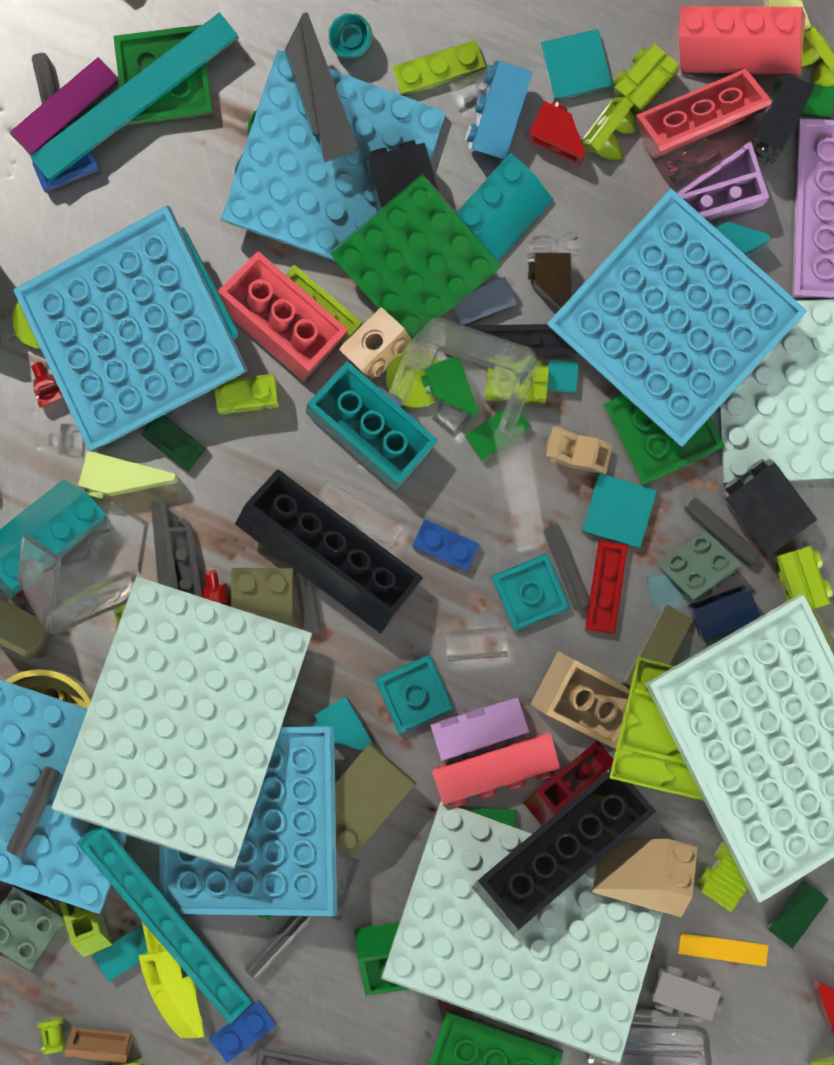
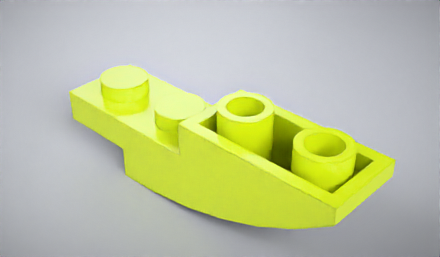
M142 922L148 952L138 956L154 1003L165 1021L180 1038L204 1037L202 1017L199 1013L196 987L188 975L182 976L178 963Z

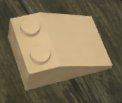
M558 651L530 705L544 714L616 749L630 688Z
M624 839L596 863L592 893L682 917L693 897L698 847L671 839Z

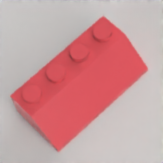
M681 6L679 23L681 73L734 74L747 69L750 74L787 75L789 73L791 75H801L806 18L803 8Z
M743 69L636 116L642 143L651 156L657 158L715 132H720L729 126L748 120L764 112L772 103L769 96L748 70Z
M259 251L218 290L233 321L304 383L326 361L348 332L345 326Z
M546 732L485 753L432 768V773L442 804L449 803L454 808L468 803L467 797L478 794L479 799L497 794L495 788L507 785L508 790L524 786L526 785L525 779L536 776L538 781L550 778L555 775L554 770L559 769L560 766L551 733Z

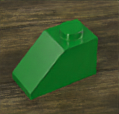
M459 355L424 367L425 375L420 378L426 394L432 393L435 401L471 418L478 416L479 412Z

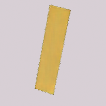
M681 933L678 954L766 966L769 945Z

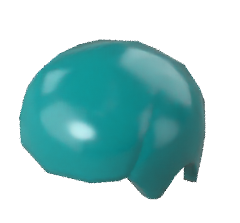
M357 13L342 14L334 19L329 28V45L337 55L343 58L356 59L364 55L372 44V28L366 19Z

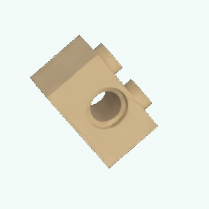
M381 307L338 349L346 361L372 381L386 370L387 365L396 356L402 355L407 350L412 340L405 328ZM382 343L380 348L372 350L375 345Z

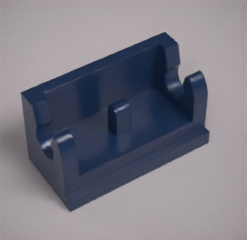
M745 585L703 599L699 603L695 602L687 605L697 633L701 635L703 641L744 627L760 617L751 589Z

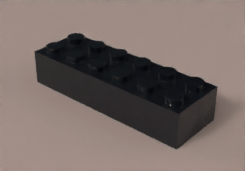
M279 469L247 501L235 522L237 527L380 634L411 597L423 579L420 574Z
M611 768L472 886L473 890L512 936L656 812L632 783L610 779Z

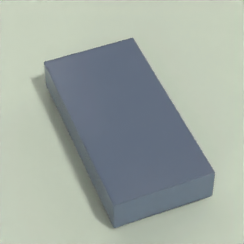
M506 277L476 288L455 305L453 310L460 325H470L515 307L516 301Z

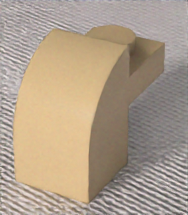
M552 427L551 435L546 445V456L551 458V462L583 471L606 474L612 449L611 444L599 438L581 436L564 428Z

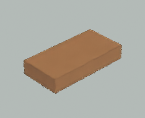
M72 1027L65 1047V1056L127 1063L133 1034Z

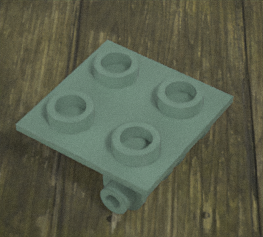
M706 530L658 564V567L686 593L684 597L690 604L694 602L699 603L700 599L708 594V590L714 592L715 585L718 587L722 586V583L729 577L735 576L736 571L742 566Z
M13 886L0 905V952L28 970H31L64 922V918L32 898V894L24 888L19 890Z

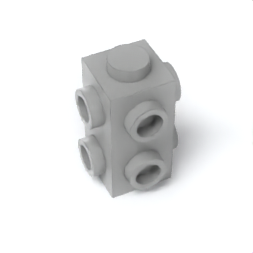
M668 965L667 970L659 967L649 996L652 1001L656 1002V1008L669 1013H673L674 1009L686 1012L684 1017L697 1023H702L703 1019L712 1022L714 1014L719 1015L724 998L720 997L721 991L714 986V980L700 975L697 976L696 980L686 977L685 970L672 965Z

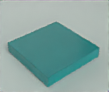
M598 29L541 42L540 47L554 101L612 88Z
M599 473L582 532L640 548L657 490Z
M547 553L491 576L514 632L570 609Z
M430 654L375 678L398 734L454 710Z

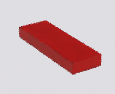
M598 540L584 630L615 634L628 551L627 544Z

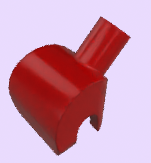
M34 363L31 366L36 378L33 381V391L40 408L62 398L63 395L54 376L46 373L43 363Z
M217 570L206 571L207 586H202L203 598L231 607V595L228 585L226 583L219 584Z

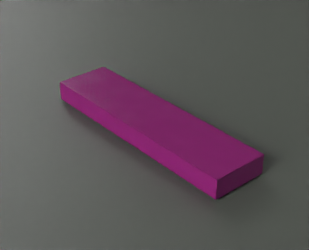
M97 57L12 129L10 135L31 156L118 82V77Z

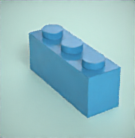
M494 61L493 66L488 65L483 80L484 83H487L484 95L480 94L475 104L474 112H477L478 115L475 124L471 123L467 130L465 141L469 142L467 148L497 158H506L533 74L532 71L502 61Z

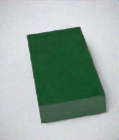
M164 415L153 420L141 434L142 437L187 472L192 470L207 451L206 447Z
M802 880L766 929L793 948L829 899Z

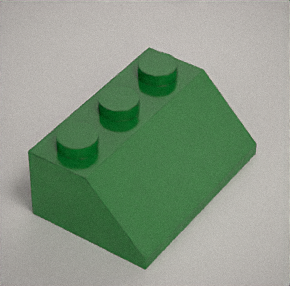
M400 921L354 929L357 959L366 996L409 989L381 979Z

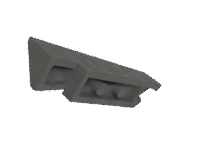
M308 12L302 14L284 51L313 137L318 135L320 137L323 160L326 163L352 155L357 149V143Z
M159 501L151 509L158 583L202 597L192 526L186 519H179L166 508V502Z

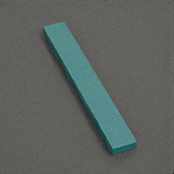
M220 12L32 154L30 156L48 181L51 182L239 38L238 34Z
M96 825L76 842L84 854L229 1024L252 1004V1001L107 828Z

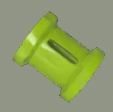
M63 1017L49 1018L36 1022V1028L40 1029L43 1046L40 1049L41 1054H51L65 1050L67 1043L64 1042L61 1026L64 1022Z

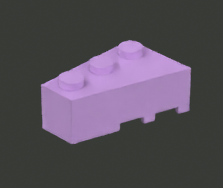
M751 141L730 157L725 158L706 174L704 173L677 192L680 197L708 222L762 207L769 198Z
M518 697L430 724L441 761L448 759L449 763L465 759V753L477 750L478 754L494 750V744L506 740L507 745L524 740L523 734L529 732Z

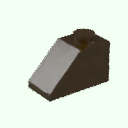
M535 253L533 262H528V280H533V289L557 312L571 298V253Z

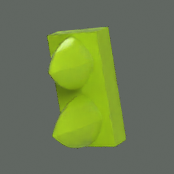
M813 26L804 33L806 37L803 44L802 67L813 64L822 58L823 61L814 72L812 85L830 87L834 85V50L818 28Z
M616 97L610 101L581 141L586 152H596L610 160H623L621 145L613 132L616 130L620 133L631 134L637 131L636 121L630 110L634 104L628 98Z

